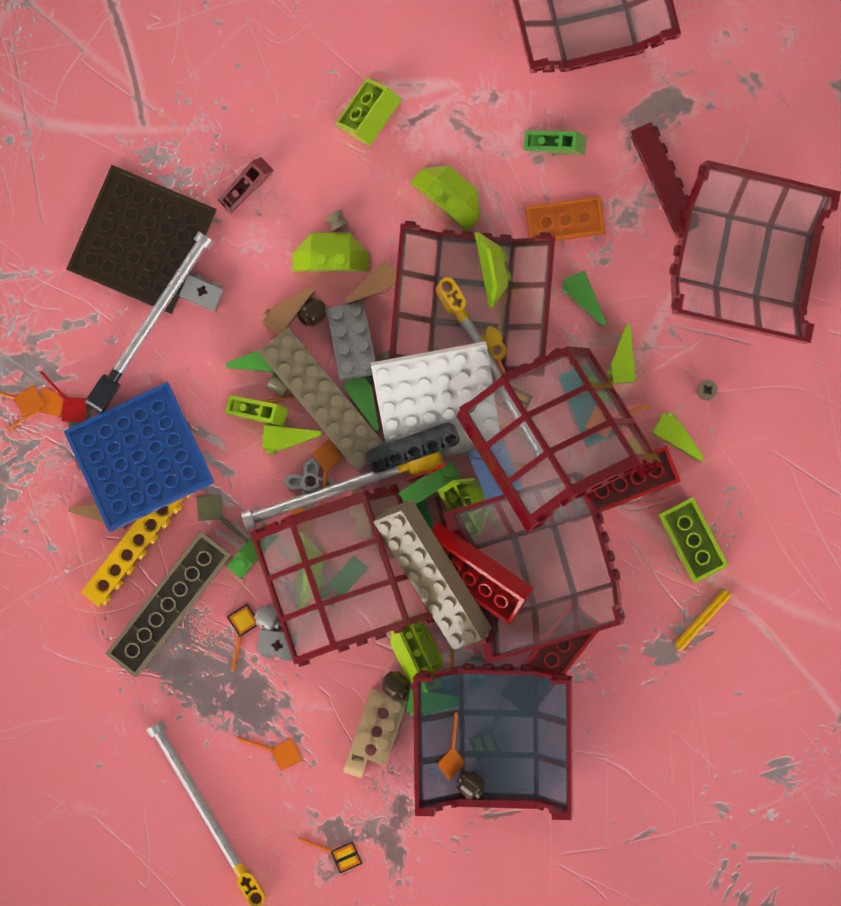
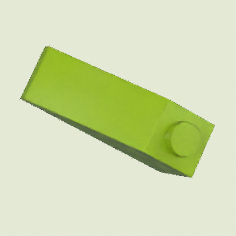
M626 324L610 369H607V377L612 382V385L636 382L630 324Z
M229 395L225 414L279 427H284L288 408L278 404Z
M670 412L667 414L663 413L651 434L695 460L702 462L704 460L703 455L682 423L677 420L678 417Z
M264 425L262 449H266V453L277 454V451H284L321 437L322 431Z

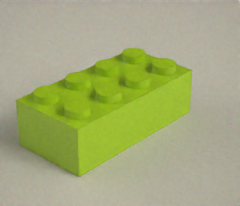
M694 497L657 515L692 584L729 566Z

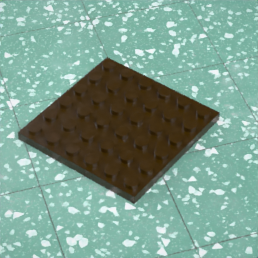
M111 165L66 270L145 304L154 306L196 243L194 237L199 231L205 236L207 235L217 209ZM186 279L164 312L173 314Z

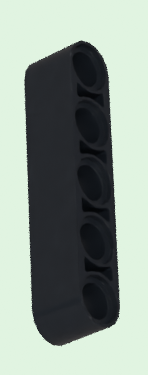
M444 423L372 448L367 452L366 459L370 470L379 473L454 447L459 443L460 439L454 424Z

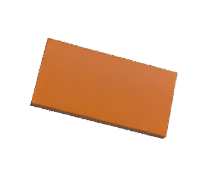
M600 196L525 206L529 238H535L536 235H540V232L551 233V236H556L555 241L606 234Z

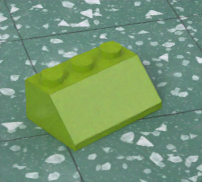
M366 78L335 122V125L358 141L370 146L402 99L389 87Z

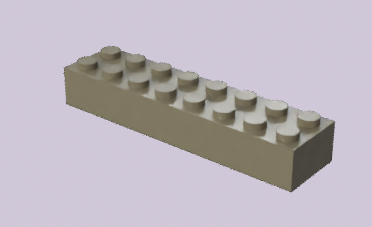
M288 327L258 351L357 471L368 463L366 454L370 449L385 444Z
M411 499L384 510L373 523L452 649L455 650L483 640L492 627L413 500Z
M200 531L105 654L137 678L233 555Z

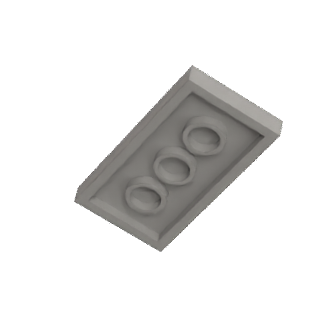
M364 301L326 308L340 381L373 375L371 362H375Z

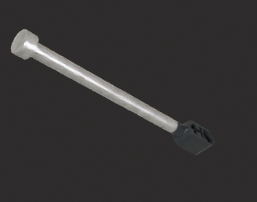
M198 231L195 235L194 240L196 243L109 375H102L86 399L85 404L99 414L105 411L121 386L118 383L119 379L205 248L210 249L214 241Z

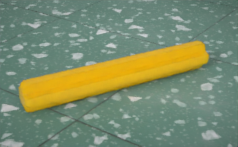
M723 589L677 639L674 645L679 650H683L727 602L731 594L726 589Z

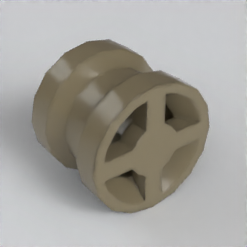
M338 210L325 218L330 223L332 232L340 230L349 224L347 219H344L342 210Z
M703 381L697 388V394L702 400H710L717 394V386L713 381Z

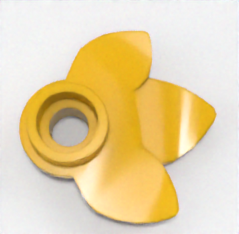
M488 326L486 336H480L484 342L486 341L487 348L494 360L496 358L502 360L507 354V348L502 343V335L496 328ZM499 347L501 353L499 355L494 354V348Z

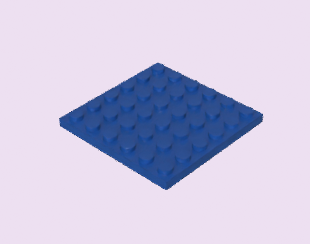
M168 382L64 431L110 533L215 483Z

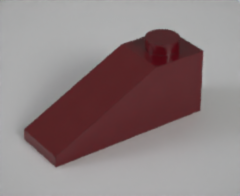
M262 157L251 161L219 197L218 201L232 213L263 184L274 170Z

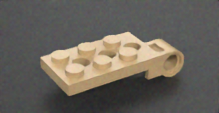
M371 689L343 770L344 773L362 778L367 760L386 766L408 701L400 698L393 700L387 694ZM379 709H386L389 716L386 719L379 718L377 714ZM380 727L383 732L382 735L374 737L371 733L372 728ZM368 745H373L376 748V753L372 756L367 755L365 752V748Z

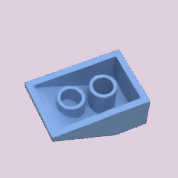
M504 439L490 447L508 478L517 472ZM476 449L469 451L468 455L485 499L503 495ZM520 478L512 483L515 490L523 489Z

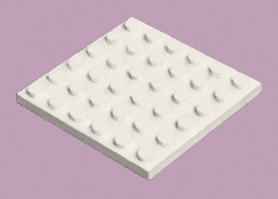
M486 341L371 362L386 444L444 423H452L456 427L460 440L456 446L440 451L442 457L466 453L476 449L456 416L460 406L471 401L493 384ZM492 393L478 404L475 412L469 414L486 442L500 432L495 393Z

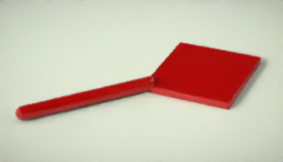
M40 371V375L63 399L62 421H86L87 405L85 401L87 398L65 397L45 373Z
M442 463L428 471L406 478L404 481H412L443 468L445 464Z

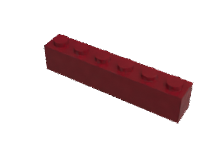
M652 122L630 131L629 135L671 228L677 237L678 227L682 225L683 220L681 218V211L685 207L689 196L688 194L685 195L682 190L684 185L681 178H677L675 175L676 167L672 160L669 161L666 155L668 149L665 143H661L659 139L661 135L656 125L653 126ZM692 212L688 232L697 229L700 220L696 212Z

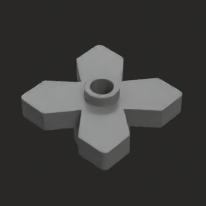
M310 458L303 464V476L291 473L283 480V483L289 490H302L301 495L321 489L323 478L318 477L320 465L314 458ZM327 478L326 487L334 484L330 478ZM306 482H312L313 486L308 487ZM316 503L304 506L303 508L308 510Z

